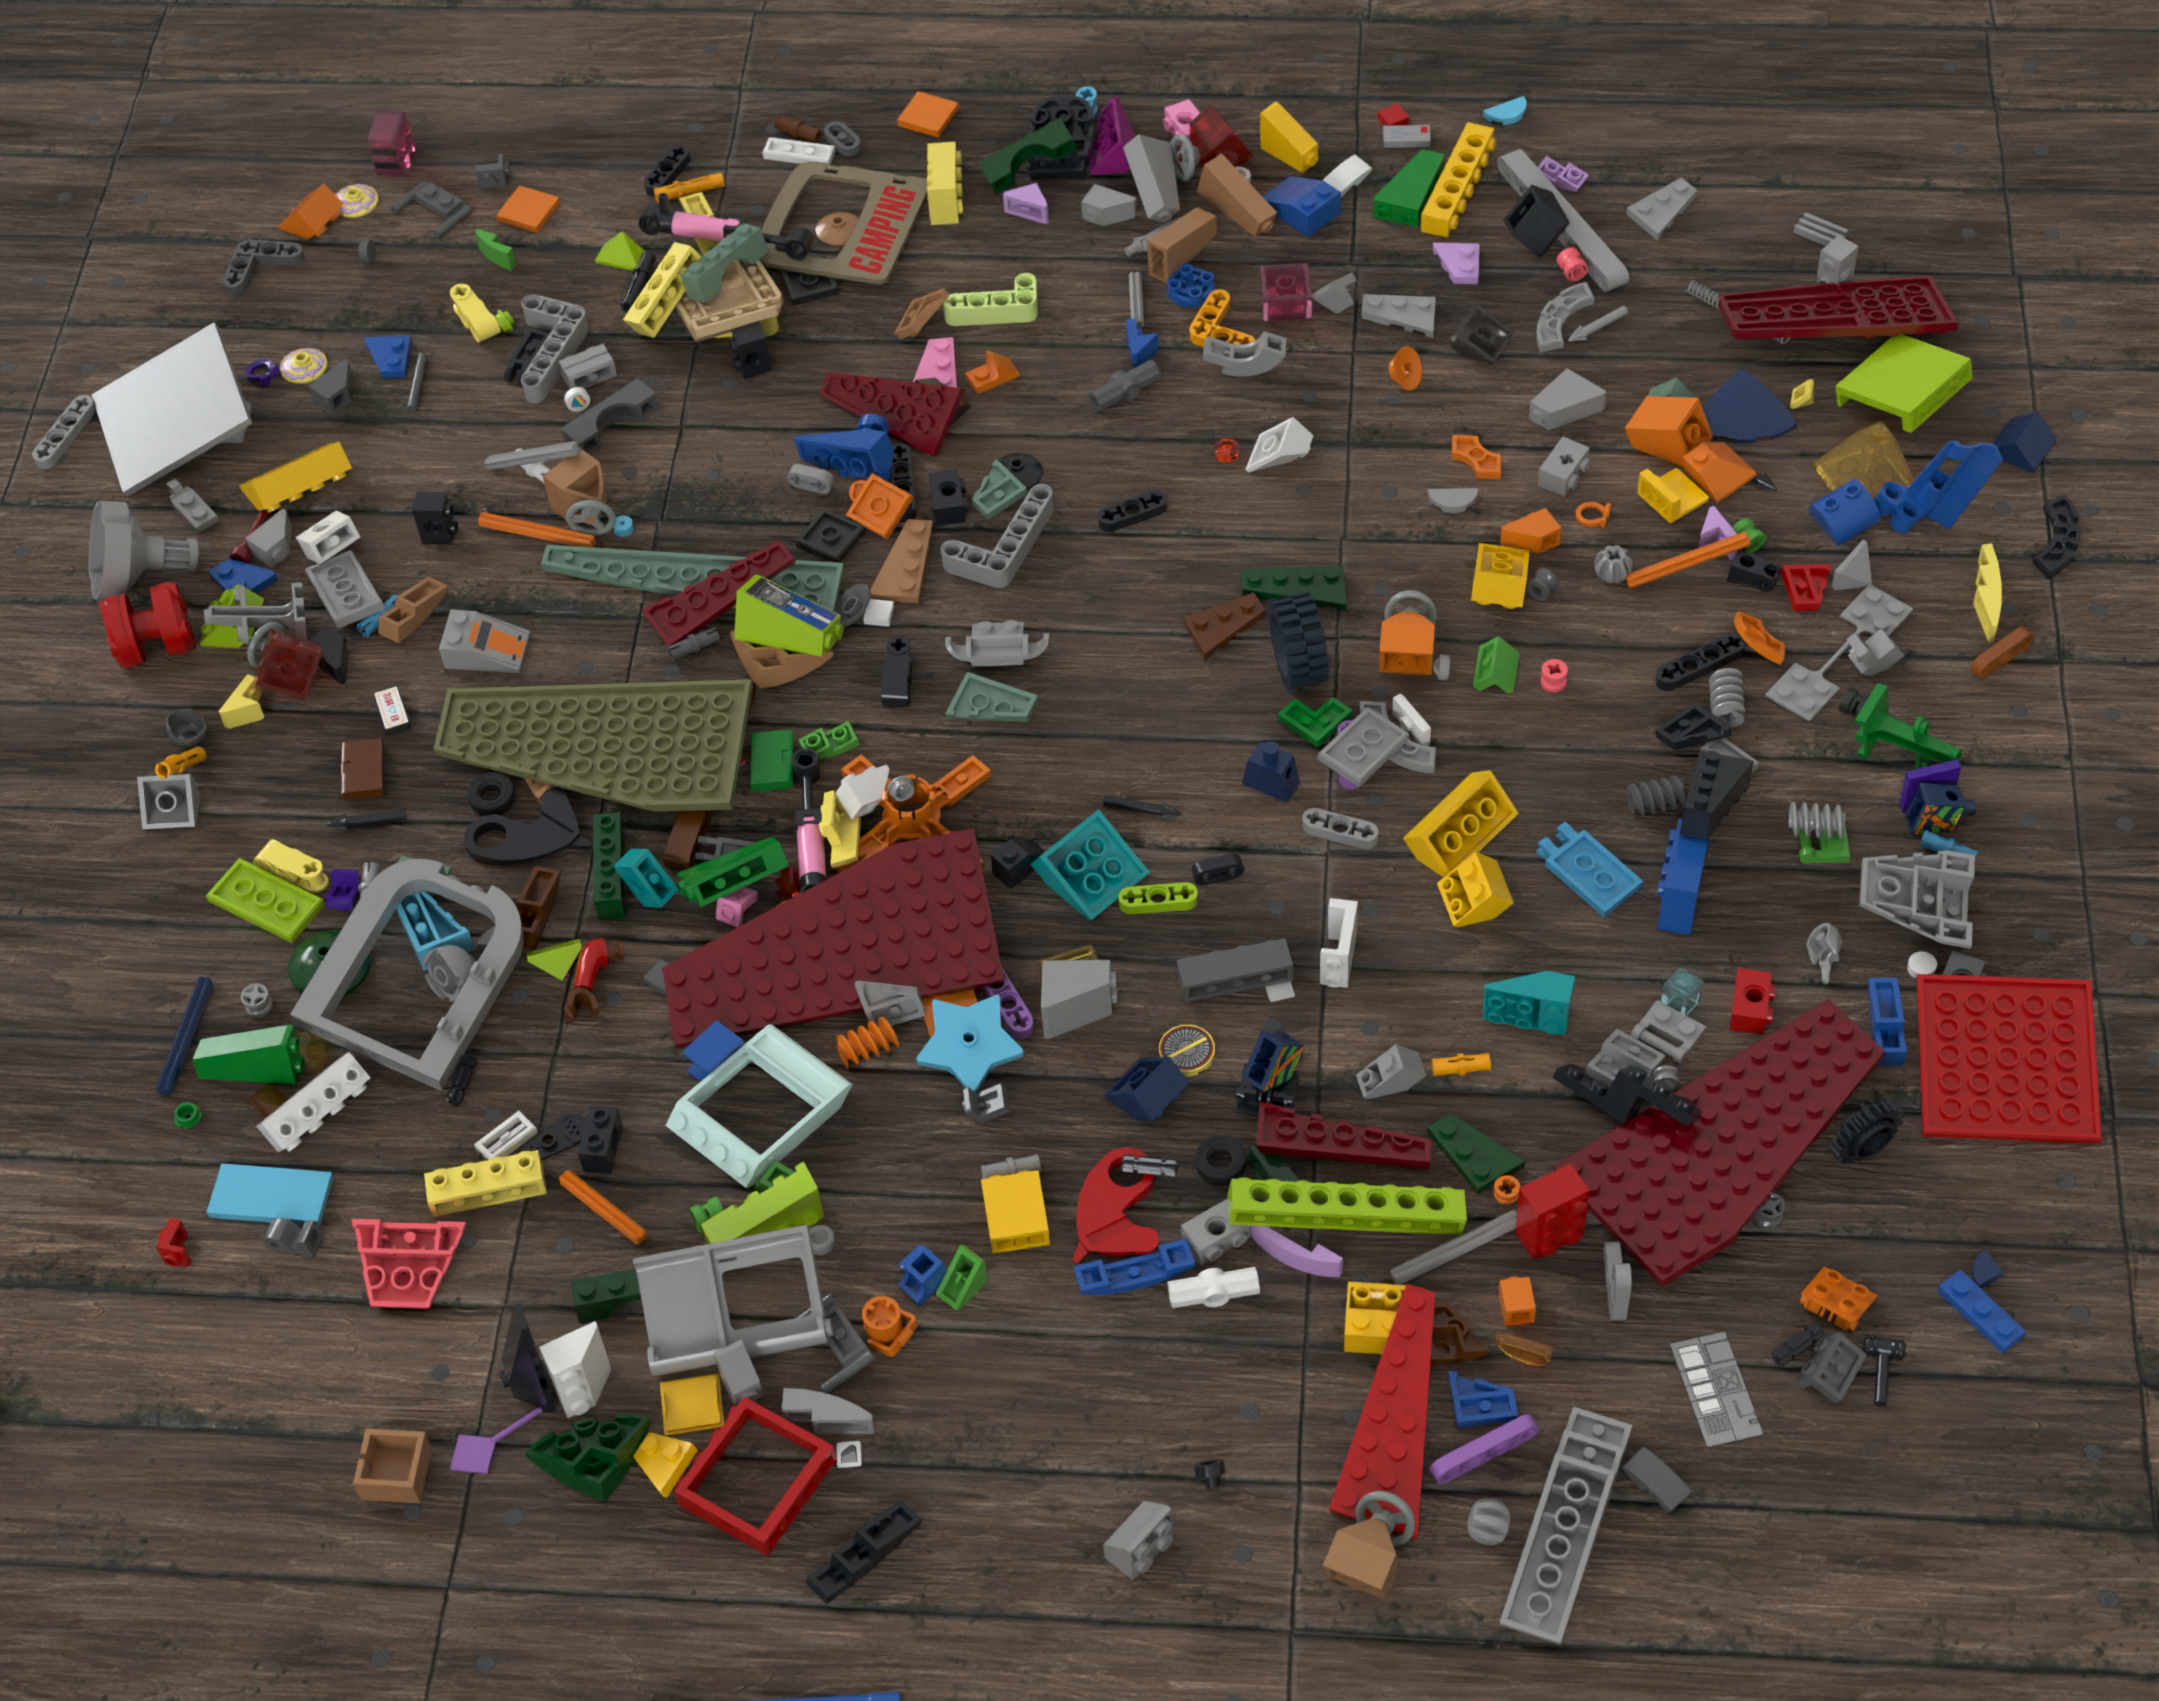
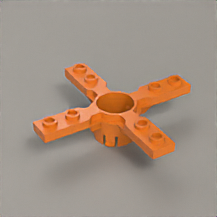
M859 755L841 768L842 776L845 778L850 774H862L866 769L874 765L863 755ZM972 755L931 785L918 777L919 785H917L916 775H905L907 778H911L914 783V793L905 801H897L890 796L888 786L891 780L887 777L882 800L877 805L884 808L882 813L883 820L859 839L858 861L835 867V869L840 873L891 846L900 838L916 840L951 833L939 823L941 818L940 809L944 806H952L991 777V770ZM910 804L923 806L915 811L916 819L913 820L912 811H901L902 819H900L899 808ZM980 859V861H981V866H982V869H983V868H984V863H983V860Z

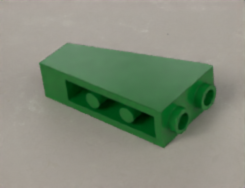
M1422 149L1374 197L1373 217L1418 227L1421 222L1422 212L1444 170L1445 154Z
M770 837L678 872L677 875L680 881L677 882V886L683 897L687 896L690 902L703 907L789 866L780 842Z
M283 1025L201 1039L193 1057L198 1079L296 1084L300 1073H303L305 1069V1058L300 1053V1038L296 1037L293 1025Z

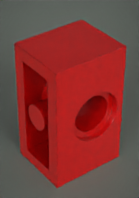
M1742 968L1737 969L1729 1030L1764 1035L1765 1025H1771L1773 1008L1768 1007V1002L1774 1001L1776 985L1771 984L1772 973Z

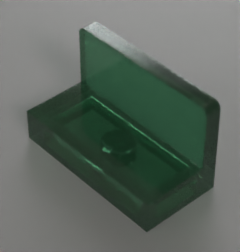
M1254 1144L1248 1147L1249 1165L1260 1180L1299 1181L1281 1155L1260 1153Z

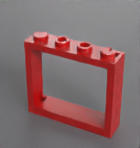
M743 1397L738 1405L735 1404L731 1408L723 1426L713 1432L706 1449L696 1455L692 1468L686 1476L680 1477L675 1485V1497L678 1505L769 1556L837 1461L833 1445L752 1400ZM749 1418L814 1454L760 1530L694 1493Z

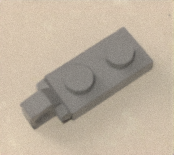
M176 479L166 483L170 490L171 496L169 498L173 508L197 534L219 522L217 515L192 488L190 489L189 486L183 488Z

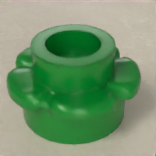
M190 1102L180 1104L174 1112L175 1124L178 1127L182 1126L184 1129L195 1127L202 1119L199 1107Z

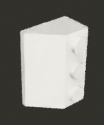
M594 1321L539 1347L554 1390L568 1418L584 1414L589 1408L596 1405L611 1372V1366L598 1326Z

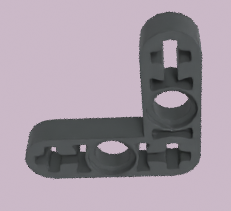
M264 240L241 241L236 247L223 279L226 292L233 296L245 292L257 263L286 266L299 265L305 258L301 245L292 242ZM269 251H276L274 254L266 255ZM242 265H246V266H247V267L244 268V269L237 270V267H239V266H242Z

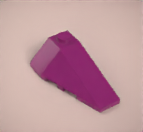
M1114 96L1099 112L1096 131L1099 134L1097 139L1093 141V147L1096 150L1089 163L1090 172L1093 175L1127 173L1130 170L1123 147L1134 139L1136 135L1119 99Z

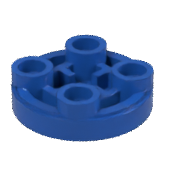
M1190 264L1181 265L1179 270L1173 273L1167 282L1169 298L1177 305L1184 307L1203 305L1209 294L1215 290L1213 273L1193 268Z

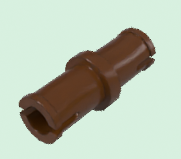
M778 115L775 120L774 127L777 130L790 133L794 138L798 139L801 137L814 143H818L821 138V129L805 125L804 121H794L782 115Z

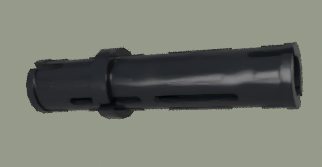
M644 251L639 264L633 269V278L620 304L621 309L627 313L644 289L646 282L651 278V269L656 261V256L652 252Z

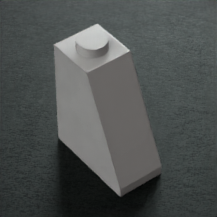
M1567 368L1530 401L1529 419L1535 424L1551 430L1602 412L1605 409L1607 391Z

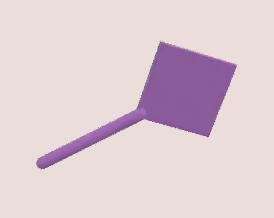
M541 1407L536 1408L492 1438L459 1434L450 1470L488 1474L496 1442L540 1414L543 1409Z

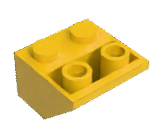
M1474 852L1437 883L1454 927H1462L1495 919L1514 903L1497 860L1478 852Z
M1348 1282L1344 1352L1383 1353L1406 1285Z

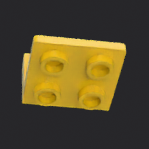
M1648 468L1639 473L1637 494L1670 524L1708 502L1709 496L1678 468L1671 470L1661 477L1654 475Z

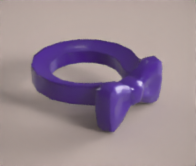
M262 359L250 364L245 374L249 381L261 382L264 387H268L270 380L274 376L281 375V370L277 364H272L271 361ZM266 366L269 369L264 375L252 376L253 371L259 367Z

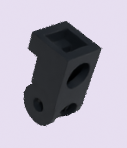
M1740 549L1737 551L1731 564L1727 581L1737 584L1739 580L1754 585L1761 591L1769 592L1775 588L1781 574V569L1772 561Z

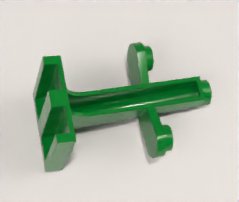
M1877 683L1855 719V724L1861 725L1856 733V742L1862 743L1857 752L1858 757L1868 759L1877 742L1883 740L1915 752V769L1931 766L1932 759L1940 763L1952 760L1960 761L1962 749L1956 748L1928 733L1930 722L1926 721L1925 717L1919 715L1913 727L1889 715L1888 686Z

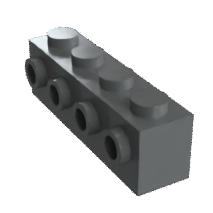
M1285 938L1271 939L1253 945H1241L1238 948L1223 951L1216 950L1208 954L1187 956L1176 960L1177 977L1184 1003L1293 981V963Z

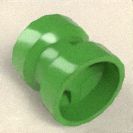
M1744 518L1733 526V530L1737 534L1746 532L1749 537L1750 546L1743 548L1744 551L1755 553L1764 545L1766 535L1761 530L1756 529L1755 524L1749 518Z
M716 1196L708 1199L707 1203L702 1206L697 1204L689 1208L692 1219L700 1234H703L701 1224L724 1210Z

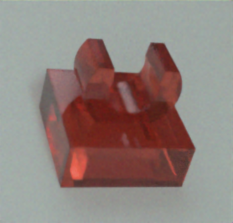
M788 863L789 866L781 869V876L775 880V883L782 887L776 894L783 899H787L791 895L795 897L800 894L799 869Z

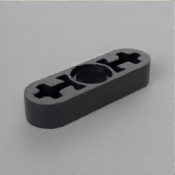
M675 145L671 147L645 177V191L649 196H655L654 188L671 185L690 163L689 149L686 146ZM664 169H673L671 172H662Z
M1151 491L1105 507L1098 513L1099 528L1105 532H1114L1162 515L1167 510V497L1161 491ZM1131 508L1139 510L1136 514L1126 513Z

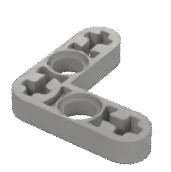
M1619 1241L1604 1242L1603 1257L1610 1320H1626L1631 1293L1630 1264H1622Z

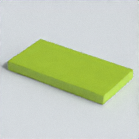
M241 858L233 864L206 895L208 902L290 943L297 939L326 905L324 899Z

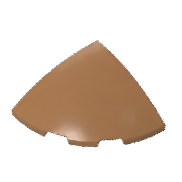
M731 631L730 635L744 668L760 689L793 681L810 673L833 657V651L830 649L820 657L735 640V631Z

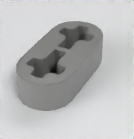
M794 464L787 474L788 482L794 487L820 494L829 493L835 483L833 475L828 471L802 464Z

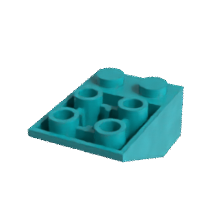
M1544 971L1485 984L1482 1020L1495 1024L1513 1025L1521 1029L1545 1031L1553 1035H1566L1572 1009L1575 976Z

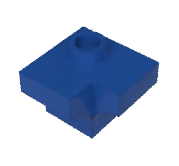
M918 1245L898 1265L905 1274L897 1285L920 1307L939 1288L947 1268L926 1246Z

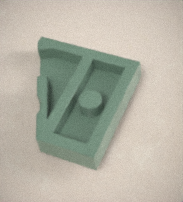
M995 460L988 477H984L981 488L974 494L972 505L989 520L1027 495V488L998 460Z

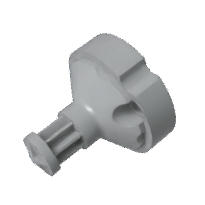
M97 501L92 515L89 539V577L91 578V593L94 600H105L109 596L127 594L144 571L161 572L162 569L185 570L186 573L196 572L197 564L200 560L197 539L187 538L186 541L164 540L162 536H148L144 533L125 502Z

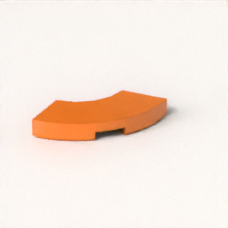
M1738 611L1734 617V624L1743 640L1765 658L1781 665L1785 658V644L1770 635L1763 627L1760 619Z

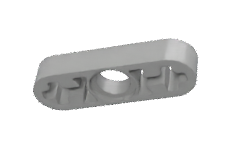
M1310 808L1302 816L1303 830L1309 835L1362 849H1371L1378 843V828L1371 822L1319 808ZM1314 819L1319 820V821H1316L1315 824H1311V823H1310V822H1313ZM1341 824L1345 825L1348 829L1345 832L1339 833L1334 831L1333 827ZM1366 833H1369V834H1370V835L1367 836V838L1362 837V836H1364Z

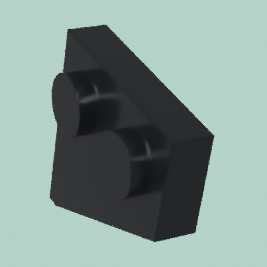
M1695 703L1655 730L1656 738L1673 750L1726 738L1731 735L1730 726Z

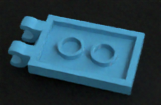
M1566 822L1557 827L1559 833L1555 835V838L1563 844L1560 848H1557L1547 837L1537 844L1540 848L1536 850V853L1542 859H1546L1545 866L1603 918L1643 885L1641 878L1588 832L1583 830L1578 834Z

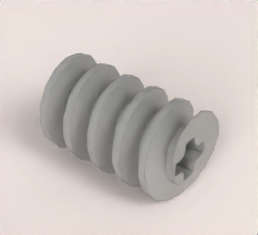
M1723 668L1717 670L1709 678L1711 714L1733 728L1739 726L1745 720L1743 716L1745 714L1743 675L1737 669Z
M1791 802L1788 833L1792 828L1794 835L1798 837L1801 830L1804 829L1806 837H1810L1812 831L1815 830L1817 838H1821L1823 832L1826 831L1828 838L1832 839L1835 831H1837L1839 839L1843 840L1846 810L1842 813L1840 805H1836L1834 811L1831 812L1829 804H1825L1823 810L1820 811L1818 803H1814L1811 811H1809L1806 802H1803L1800 810H1797L1796 803Z

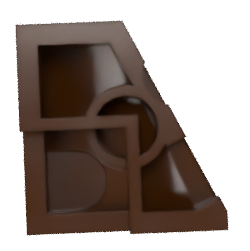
M1435 1302L1430 1366L1470 1361L1486 1356L1489 1352V1348L1485 1343L1480 1345L1470 1334L1472 1328L1466 1321L1458 1317L1457 1311L1449 1302Z

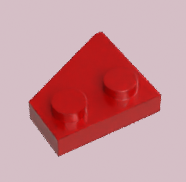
M1830 564L1782 566L1781 576L1793 611L1819 609L1827 584L1828 574L1831 570Z

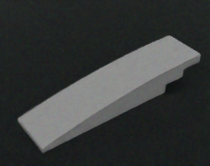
M1573 1407L1558 1451L1555 1453L1499 1625L1561 1645L1629 1441L1632 1425Z

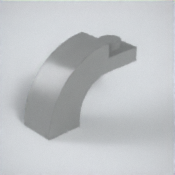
M1264 331L1256 341L1249 344L1236 345L1207 336L1204 342L1203 360L1222 366V374L1253 376L1276 367L1286 356V338Z

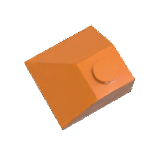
M1702 442L1683 456L1685 475L1717 504L1757 475V472L1724 442Z

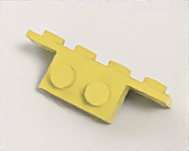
M835 791L824 793L823 805H821L822 822L819 823V829L824 838L827 837L832 846L831 866L835 868L858 861L861 816L851 820L836 796Z

